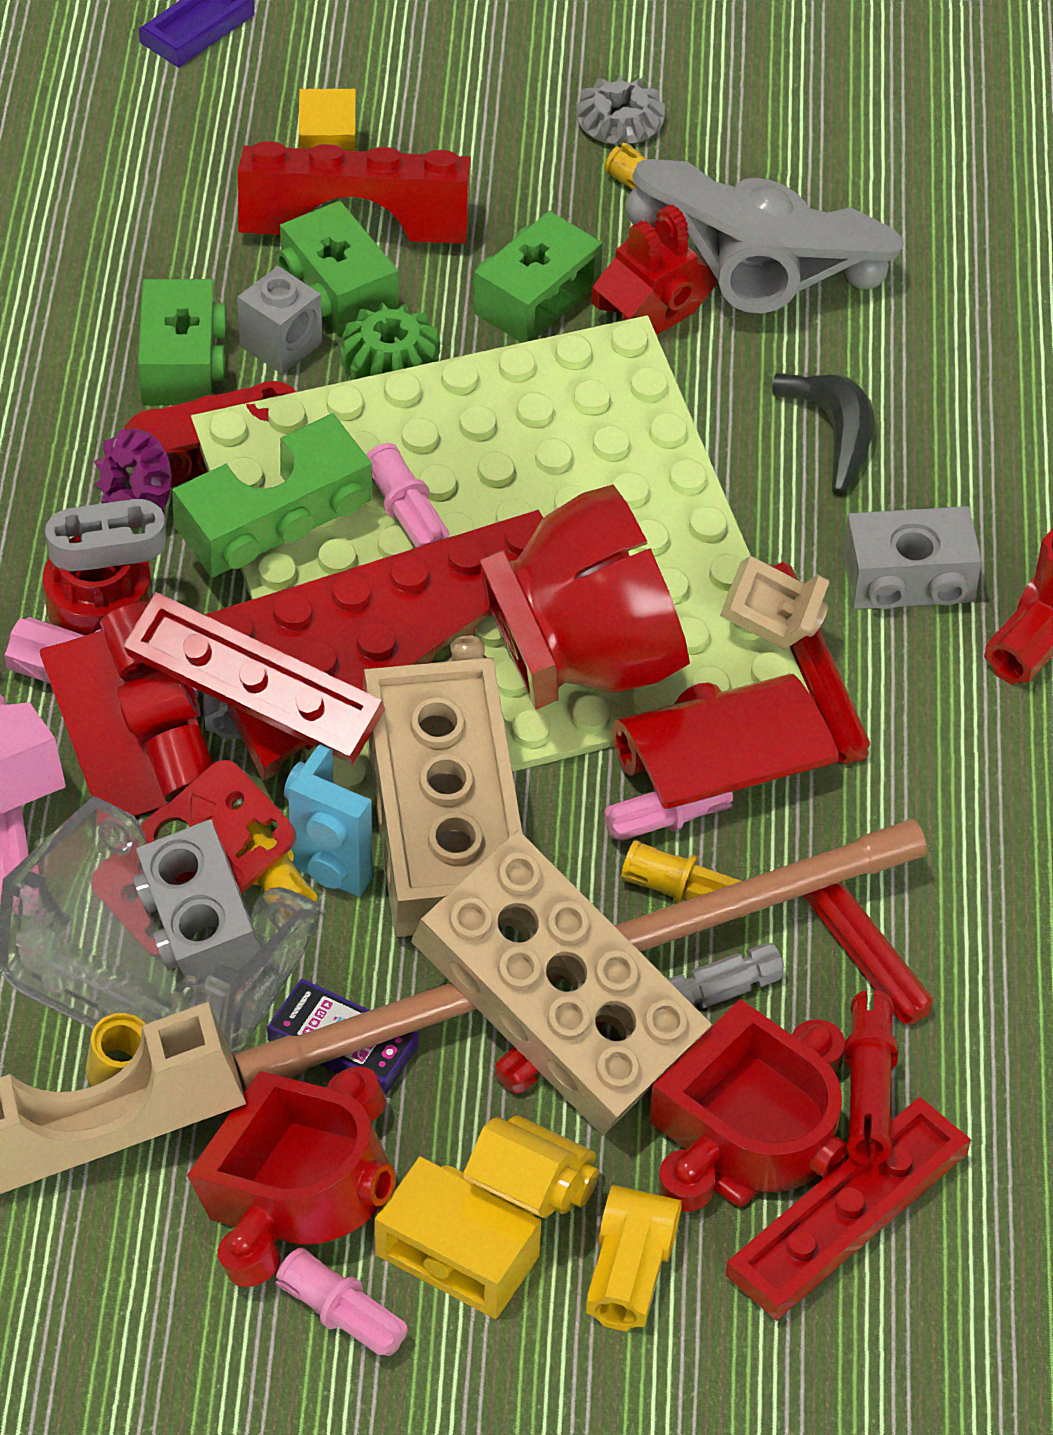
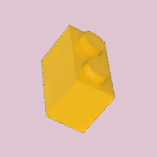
M419 1156L375 1218L376 1256L495 1320L499 1317L540 1256L541 1220L535 1217L533 1213L503 1198L500 1199L466 1181L463 1172L447 1165L440 1167Z

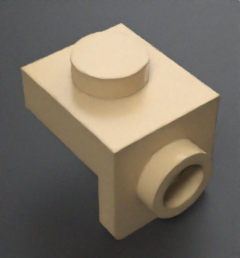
M749 556L739 564L720 616L776 646L786 649L805 636L812 637L822 625L828 610V604L823 602V598L829 585V580L816 575L806 583H802Z

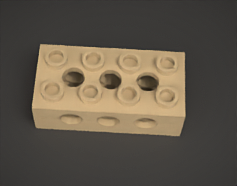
M493 657L364 669L363 691L382 700L385 708L367 740V748L395 937L413 936L424 915L516 830L522 833Z
M516 830L421 918L411 940L427 959L533 1064L602 1136L652 1088V1084L705 1034L712 1025L519 830ZM511 926L522 933L526 942L518 943L506 939L498 927ZM547 974H559L565 977L571 983L573 991L564 992L556 989L549 982ZM606 1022L611 1024L618 1030L622 1041L606 1039L599 1033L595 1023Z

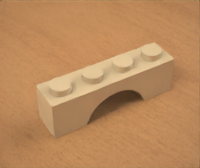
M209 1001L142 1025L140 1044L131 1061L116 1075L95 1086L77 1091L53 1092L26 1085L11 1074L0 1077V1194L245 1105L246 1101L234 1057Z

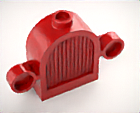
M739 999L652 1084L650 1123L685 1148L672 1152L662 1161L659 1170V1194L682 1200L681 1211L692 1212L703 1208L712 1199L715 1171L730 1181L751 1190L782 1192L801 1187L817 1176L825 1178L838 1167L847 1155V1143L838 1137L842 1091L836 1073L842 1066L845 1050V1038L841 1030L831 1022L813 1019L799 1024L791 1035L742 999Z
M366 1067L345 1069L335 1075L326 1088L259 1071L244 1092L246 1104L234 1108L187 1174L209 1219L235 1227L221 1240L217 1250L218 1260L233 1284L240 1287H253L262 1284L274 1275L281 1259L275 1244L276 1240L295 1244H319L338 1239L362 1226L391 1197L395 1186V1171L390 1165L386 1152L371 1123L383 1112L386 1105V1095L377 1075L371 1069Z

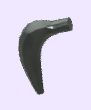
M776 373L772 385L773 396L814 402L829 416L833 428L832 492L836 495L845 494L865 458L872 439L874 414L871 400L863 389L848 377L835 374L804 377Z

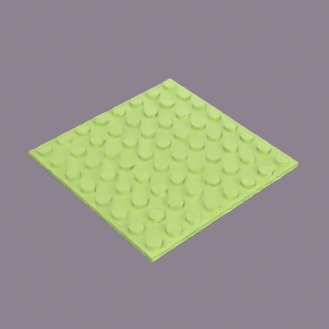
M648 315L191 415L208 472L227 463L236 477L243 483L255 488H270L284 482V479L280 476V438L334 413L365 455L376 446L384 443H392L397 446L415 478L424 481L430 489L428 500L449 531V537L538 509L544 518L581 493L614 484L628 503L647 539V545L628 551L629 555L631 556L651 548L670 592L684 632L690 664L657 684L617 694L565 683L559 687L558 701L535 710L496 621L491 614L477 624L476 632L471 636L479 638L485 645L484 655L487 658L493 657L512 772L614 747L612 728L615 720L673 705L680 694L698 683L709 682L717 685L722 691L786 674H795L809 692L790 646L782 649L720 616L740 562L751 555ZM246 404H255L258 409L268 408L269 422L259 420L253 416L247 409ZM372 480L371 501L365 503L357 512L350 516H339L312 529L305 537L296 542H285L262 553L250 564L240 569L252 600L416 547L398 518L390 517L384 510L383 502L385 499ZM451 643L434 655L433 663L447 662L452 657ZM367 742L353 765L333 756L334 784L370 799L371 806H374L376 803ZM314 746L310 750H307L305 747L302 748L306 762L317 747Z

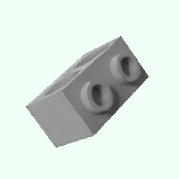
M211 819L135 848L144 873L134 876L133 880L146 913L149 914L157 910L159 912L164 929L153 932V936L167 971L179 966L191 989L265 960L225 849ZM186 872H196V875L187 883L172 885L179 875ZM204 928H218L206 940L191 941L194 935Z

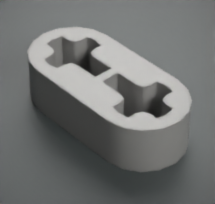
M131 499L68 508L53 515L45 528L47 553L51 562L58 568L67 571H84L145 562L154 559L162 553L166 546L167 538L165 516L162 509L155 503L144 499ZM142 527L144 533L133 534L131 528ZM80 536L82 542L69 543L68 537Z

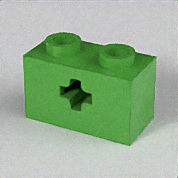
M341 200L280 224L281 250L277 251L276 254L278 266L321 294L322 318H324L338 337L343 335L346 323L356 321L360 309L375 313L382 302L388 309L397 310L399 308L397 268Z
M548 211L531 226L523 227L516 234L513 241L495 256L487 257L480 263L473 277L474 314L521 343L535 340L592 292V286L601 276L603 242L553 212Z
M143 279L138 355L142 405H178L191 402L206 395H213L214 381L225 380L224 345H215V338H226V303H215L214 279Z

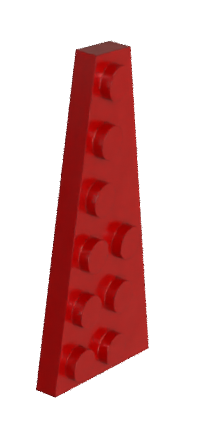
M538 509L205 614V616L363 691L364 669L433 663L434 655L456 638L474 634L477 624L492 614L485 599L479 560L504 550L509 562L517 560L542 521L543 516ZM227 704L228 710L263 782L281 770V763L300 749L305 747L307 750H310L314 747Z

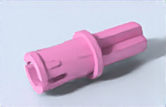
M384 443L370 450L366 456L372 462V480L385 499L383 508L390 517L398 518L414 546L417 548L449 538V531L428 500L430 489L424 481L415 478L397 446L392 443Z
M654 790V792L608 806L604 811V820L610 837L616 840L623 841L664 827L674 832L682 829L684 822L690 821L693 818L731 808L732 804L730 802L733 801V793L729 792L671 809H664L661 806L656 790Z
M303 1247L291 1252L281 1264L276 1278L279 1279L276 1281V1285L314 1309L320 1315V1322L328 1329L340 1327L378 1355L391 1356L399 1349L401 1342L407 1335L408 1328L406 1323L364 1294L363 1284L355 1277H347L345 1279L321 1263L320 1260Z

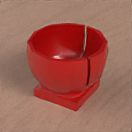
M614 484L581 493L546 515L517 560L509 562L504 550L479 560L486 602L535 710L558 701L559 687L565 683L617 694L657 684L690 664L684 632L670 592L651 548L631 556L629 555L628 551L647 545V539L628 503Z

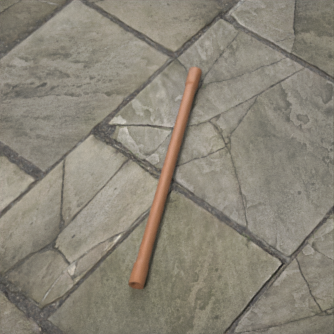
M909 819L863 835L855 842L614 926L642 952L866 873L875 874L923 857L927 853L925 836L917 821ZM547 974L550 983L565 979V977L559 974ZM450 982L298 1036H285L233 1054L243 1092L247 1090L259 1071L293 1078L301 1075L308 1068L471 1012L477 1008Z

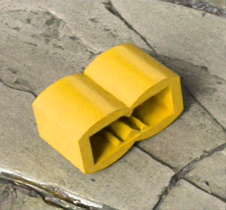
M516 1115L508 1121L495 1117L483 1127L463 1176L466 1181L545 1218L554 1211L565 1214L575 1205L583 1207L596 1187L600 1170L593 1167L596 1160V1154L593 1150Z

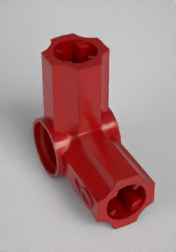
M1053 528L1041 541L1035 575L1025 588L1016 612L986 644L984 658L994 669L995 675L1011 685H1015L1017 682L1029 683L1053 656Z

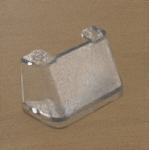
M93 796L3 878L0 906V971L3 977L13 988L22 994L92 1029L102 1018L110 1014L127 1013L135 1015L148 1024L209 1001L232 1055L242 1052L314 938L318 927L321 904L286 888H270L256 900L252 914L249 913L261 949L242 969L235 971L220 964L207 978H198L187 975L184 978L179 966L167 971L153 936V932L164 929L159 912L157 910L149 914L146 913L133 880L134 876L144 873L135 849L146 844V837L141 825L130 813ZM176 878L172 885H181L186 882ZM204 928L197 932L191 941L206 940L218 928Z

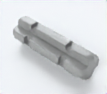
M764 943L746 950L748 957L742 958V955L737 953L690 970L691 978L685 979V976L680 974L668 980L692 1005L698 1003L699 1007L705 1008L752 991L750 984L754 982L756 986L762 987L781 980L784 962L774 944Z

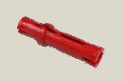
M867 990L858 993L851 1000L852 1034L845 1041L844 1051L845 1062L851 1069L847 1152L854 1161L864 1165H868L869 1143H875V1164L886 1161L892 1154L891 1070L898 1063V1043L892 1035L893 1000L889 995L879 990H874L873 1010H867Z

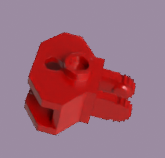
M669 204L657 212L658 215H656L657 220L654 227L651 226V223L648 224L642 220L632 225L628 232L630 236L620 247L616 248L615 258L592 286L591 303L596 308L622 313V321L648 315L656 335L694 314L717 285V278L701 253L688 243L689 234L687 231L689 229L686 217L679 210V207L676 208L674 204L672 206Z

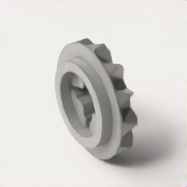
M620 74L615 82H608L598 78L594 88L582 89L580 101L576 109L578 123L588 135L599 141L615 145H621V143L635 144L649 139L660 130L665 115V104L660 102L658 89L645 88L642 78L631 83L625 82ZM622 104L630 105V108L622 107L611 115V107L618 108Z

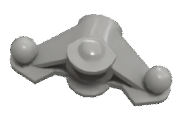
M656 159L640 161L637 163L632 176L637 187L630 192L625 203L626 214L633 225L642 220L648 224L651 223L652 227L655 226L656 215H658L657 212L669 204L671 206L674 204L676 208L679 207L688 223L687 227L689 230L687 232L717 278L722 296L732 306L749 313L762 314L776 311L789 303L798 291L842 270L849 284L858 289L870 290L877 287L886 278L888 271L887 261L899 257L904 244L902 237L894 229L851 207L828 213L808 208L807 203L799 194L785 185L768 179H743L735 187L712 180L688 161Z

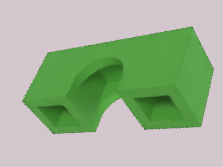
M334 413L280 438V476L284 479V482L270 488L251 487L240 481L226 463L172 489L174 527L211 578L230 569L245 567L254 561L258 555L285 542H296L305 537L312 529L339 516H350L357 512L365 503L371 501L372 462Z

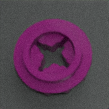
M127 429L119 430L117 437L104 440L103 450L105 456L94 461L100 470V480L93 487L104 494L101 504L131 499H144L155 503L163 512L170 496L172 476L168 456L157 438L144 430ZM127 467H134V468L132 469V470H133V473H132V475L130 476V479H129V474H128L126 468H127ZM128 479L133 487L132 489H126L125 484Z

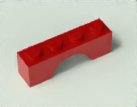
M273 141L259 142L253 146L244 145L238 166V233L280 235V224L310 213L314 208L326 201L342 197H357L373 201L390 211L402 225L409 241L466 244L470 213L471 157L458 156L456 153L448 150H433L426 154L400 153L398 150L390 147H376L369 151H348L332 144H320L313 146L311 149L287 148L285 145Z

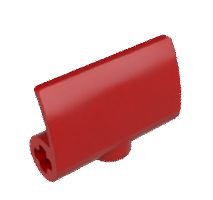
M149 601L133 603L118 608L101 619L100 625L102 630L77 639L41 648L39 652L98 817L105 825H112L158 810L164 803L168 805L213 764L196 717L200 716L201 711L193 687L128 656L123 647L148 606Z
M786 674L722 691L717 685L709 682L698 683L680 694L673 705L617 719L613 723L612 728L615 752L623 770L628 775L647 771L661 806L664 809H671L831 765L838 761V749L828 726L811 695L795 674Z

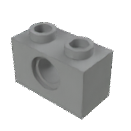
M969 506L848 513L843 559L853 609H891L901 606L953 605L956 603L975 602L982 560Z

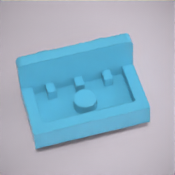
M319 744L306 763L298 762L293 767L284 788V797L289 802V823L296 830L295 844L291 848L294 854L293 864L297 870L311 875L315 881L327 888H340L361 897L373 879L371 800L334 784L333 750Z

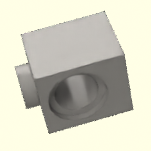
M277 266L237 297L240 347L282 375L322 344L321 294L281 267Z

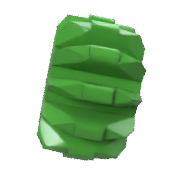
M382 302L377 312L374 313L360 309L356 321L346 323V329L343 333L341 363L345 374L350 375L351 380L437 362L439 361L440 337L437 334V328L432 327L428 321L427 313L411 314L407 303L397 310L388 309Z

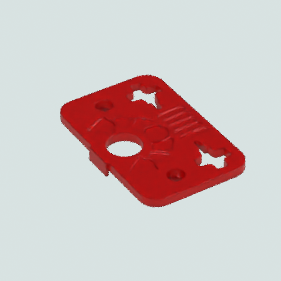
M221 760L210 765L168 805L164 803L141 824L142 828L101 864L93 874L91 882L95 894L141 946L155 958L162 959L155 940H150L148 935L155 928L150 919L158 910L147 914L140 897L135 903H130L132 895L138 894L133 877L144 873L135 848L156 841L159 831L169 822L183 821L191 827L211 819L225 849L240 892L243 894L289 852L295 844L296 830L289 823V820L240 767L232 761ZM237 800L244 801L241 807L234 809V803ZM258 821L266 827L275 821L279 825L273 832V837L277 843L272 849L267 851L264 847L258 846L252 851L248 850L239 857L247 850V845L253 839L252 834L248 830L252 824ZM186 872L179 875L172 885L187 883L196 875V872ZM200 930L199 932H197V933L194 935V937L197 936L202 930Z

